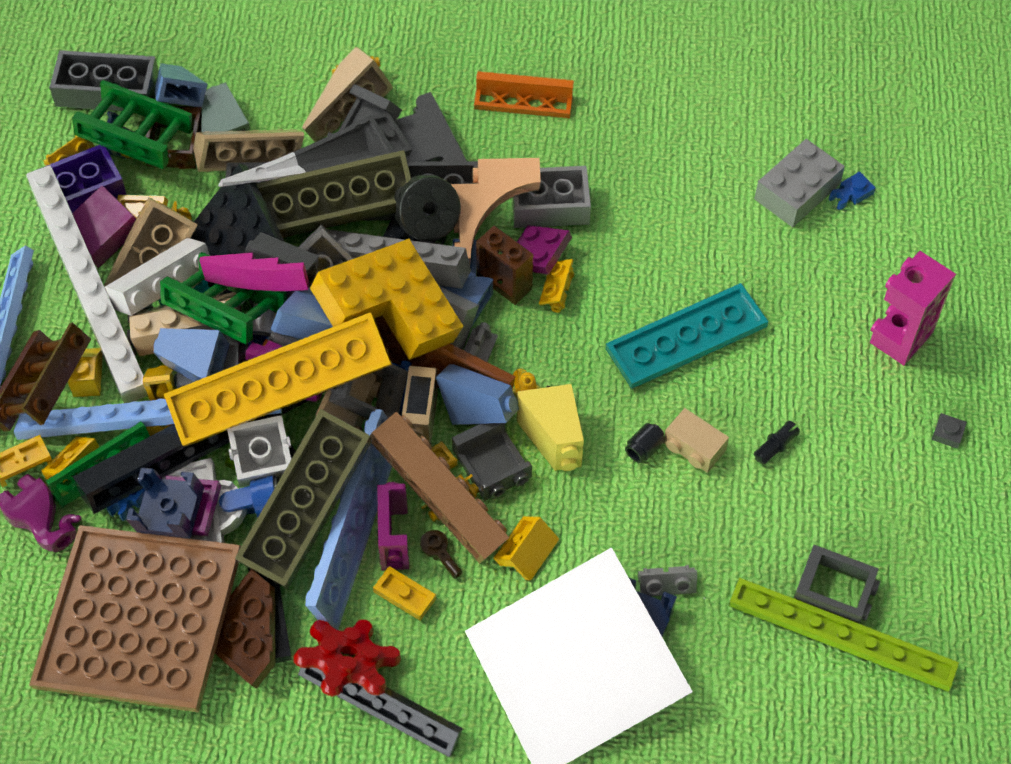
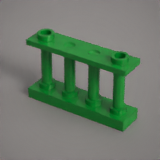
M102 80L100 82L102 101L90 115L77 111L72 117L74 135L164 170L168 164L167 144L178 130L188 134L192 132V114L117 84ZM111 104L123 108V111L112 124L100 120ZM133 113L146 117L135 132L122 128ZM155 122L168 126L157 141L144 137Z
M203 252L198 254L199 259L200 257L210 256ZM200 261L199 271L182 283L168 276L160 281L162 304L215 330H220L221 333L244 344L253 340V321L269 309L277 313L278 309L287 301L286 291L250 290L216 283L201 293L193 289L205 280ZM226 289L236 293L235 296L225 303L214 299ZM247 299L258 304L246 314L235 309Z

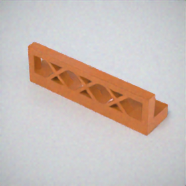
M477 71L474 109L570 118L574 80ZM481 95H488L494 98L491 102L480 101ZM516 98L519 102L513 105L507 104L504 100ZM532 100H539L542 104L538 107L531 106L529 102ZM556 102L567 103L566 110L556 109L552 105Z

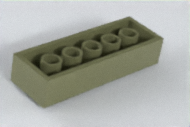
M402 150L256 183L282 237L285 238L315 231L320 225L324 228L395 213V192L398 188L411 180L405 151Z
M320 409L234 559L288 589L372 442L370 435Z

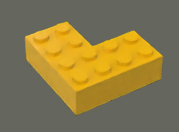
M410 239L319 271L310 287L333 327L370 312L374 318L383 316L409 360L454 342L464 327Z

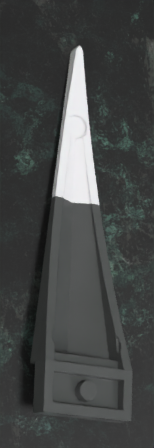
M386 112L367 116L304 148L247 171L221 179L218 186L223 187L279 179L402 150L405 151L407 157L410 156L413 149L390 113Z

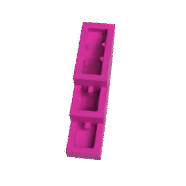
M253 253L204 256L199 259L205 280L208 282L229 287L265 291L308 290L309 280L304 262L280 264L278 257L255 259Z

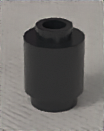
M645 423L628 440V445L625 447L627 455L637 463L648 460L664 444L663 430L656 424Z

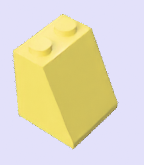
M572 384L518 391L517 401L519 410L517 411V422L554 471H572L582 467L584 439Z

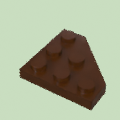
M251 569L230 595L215 654L247 683L257 689L275 666V587Z

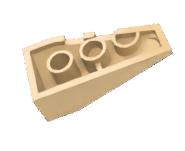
M355 47L338 65L302 126L314 142L326 137L328 132L332 133L340 127V123L346 119L357 97L350 93L354 84L383 98L393 88L375 61L358 47Z
M148 197L104 283V287L186 238H191L198 224Z

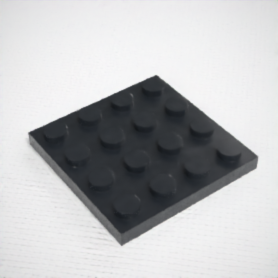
M239 164L230 176L249 169L246 165ZM255 182L220 187L194 220L198 225L190 238L206 243L210 256L245 253L249 241H254L261 232L284 241ZM208 282L209 287H212L215 284L212 282ZM226 289L225 291H223V292L220 293L219 295L227 294V293H233V292L230 291V290H228V289Z

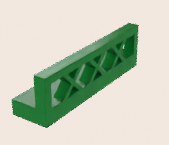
M139 422L47 479L48 488L61 508L80 497L73 476L150 437L145 425Z

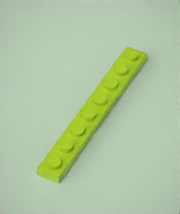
M740 577L729 602V606L937 688L949 692L959 662Z

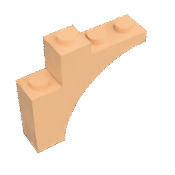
M540 158L478 159L477 168H473V183L478 184H451L455 188L461 204L460 217L454 227V233H459V242H454V246L466 248L469 264L471 262V250L475 236L487 216L500 204L516 195L530 191H539L541 183Z

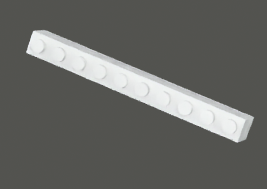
M51 165L27 173L26 176L32 193L123 402L130 403L148 396L143 385L142 371Z

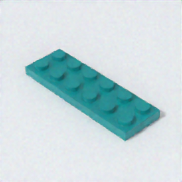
M742 283L610 341L606 343L605 349L630 388L633 389L766 328L769 321Z

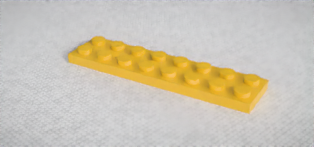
M370 312L164 394L182 446H188L392 364L373 314Z

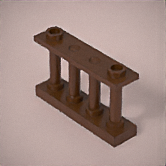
M73 322L69 323L59 340L52 341L41 330L33 331L0 388V429L4 432L12 429L18 416L21 414H27L39 425H44L91 341V338Z

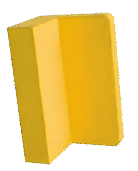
M523 516L493 559L499 566L514 567L525 580L531 581L559 541V538L541 517Z

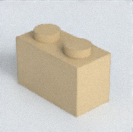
M684 408L665 430L664 444L673 453H679L688 459L689 463L695 468H701L708 473L726 451L729 437Z

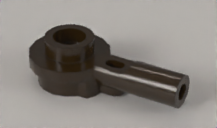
M438 530L426 532L420 540L422 551L434 560L439 559L454 579L458 578L462 574V570L447 552L448 539L446 535Z

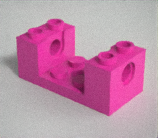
M919 251L913 258L908 257L900 268L901 272L898 275L893 274L886 282L885 288H887L884 300L891 305L885 313L887 316L884 319L878 318L870 330L873 332L870 343L903 366L934 333L956 273L922 251Z

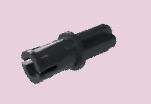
M787 421L775 434H769L767 441L754 452L755 460L763 465L778 452H783L786 449V445L800 433L798 427L793 431L790 430L796 424L792 421Z

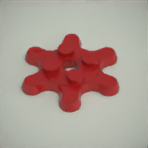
M316 620L310 627V635L317 640L319 645L299 648L294 654L293 661L301 668L311 667L320 669L325 674V679L321 682L320 688L328 696L340 695L343 687L349 683L361 685L369 694L381 695L386 690V682L377 670L385 666L395 667L399 665L401 655L399 649L394 646H379L370 640L374 630L372 623L368 620H358L353 627H348L344 631L334 629L326 621ZM341 652H342L343 654H350V655H354V654H355V657L353 658V657H350V656H343V655L341 654Z

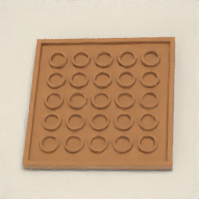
M79 525L29 685L33 689L199 712L239 562L234 558L241 546Z

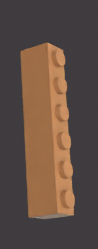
M396 411L370 434L371 443L479 564L509 538L506 534L505 526L499 520L491 518L487 513L488 508L480 499H474L468 492V485L449 471L451 468L442 457L438 458L431 451L432 446L429 441L423 436L419 437L414 432L413 424L406 416H400Z

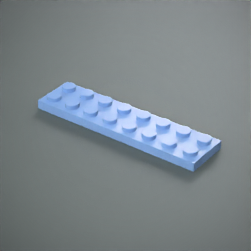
M376 409L371 411L370 417L365 423L364 433L370 435L388 419L383 410ZM372 443L340 497V505L332 519L329 537L324 542L320 563L315 569V578L311 589L306 595L305 606L317 620L328 622L336 630L339 629L378 511L377 485L387 483L392 468L390 463Z

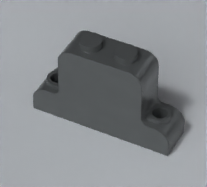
M431 92L422 94L417 98L416 107L413 108L412 115L399 118L395 122L413 149L410 156L406 157L407 162L467 161Z

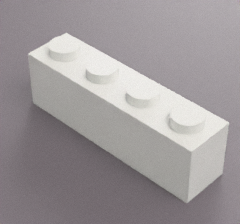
M186 238L105 286L114 310L132 316L161 298L160 281L168 276L182 283L198 272V254L203 252L210 255L206 243Z

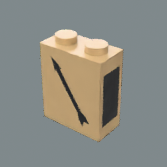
M409 366L402 415L411 421L414 432L419 437H425L431 444L438 397L436 368Z

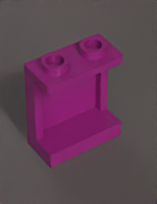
M397 482L377 485L378 548L381 571H386L389 566L395 570H409L407 535H392L391 520L392 515L408 514L406 485Z

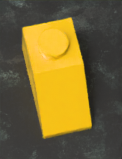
M100 348L86 349L69 378L68 385L73 397L100 396L103 360Z
M165 365L147 369L143 376V385L149 400L165 399V393L176 389L174 384L176 371Z

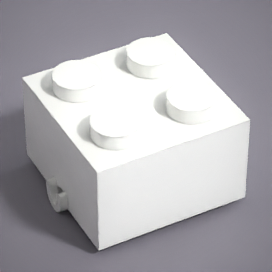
M282 415L247 422L228 429L231 449H229L230 459L234 460L240 488L250 486V481L271 475H275L279 479L282 477L291 461L289 452L291 443L289 436L286 437Z

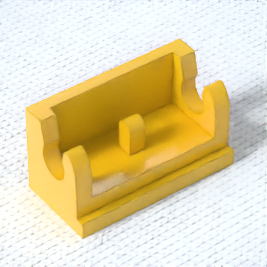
M40 435L0 453V484L2 488L8 486L5 480L41 463L47 462L49 464L52 461Z

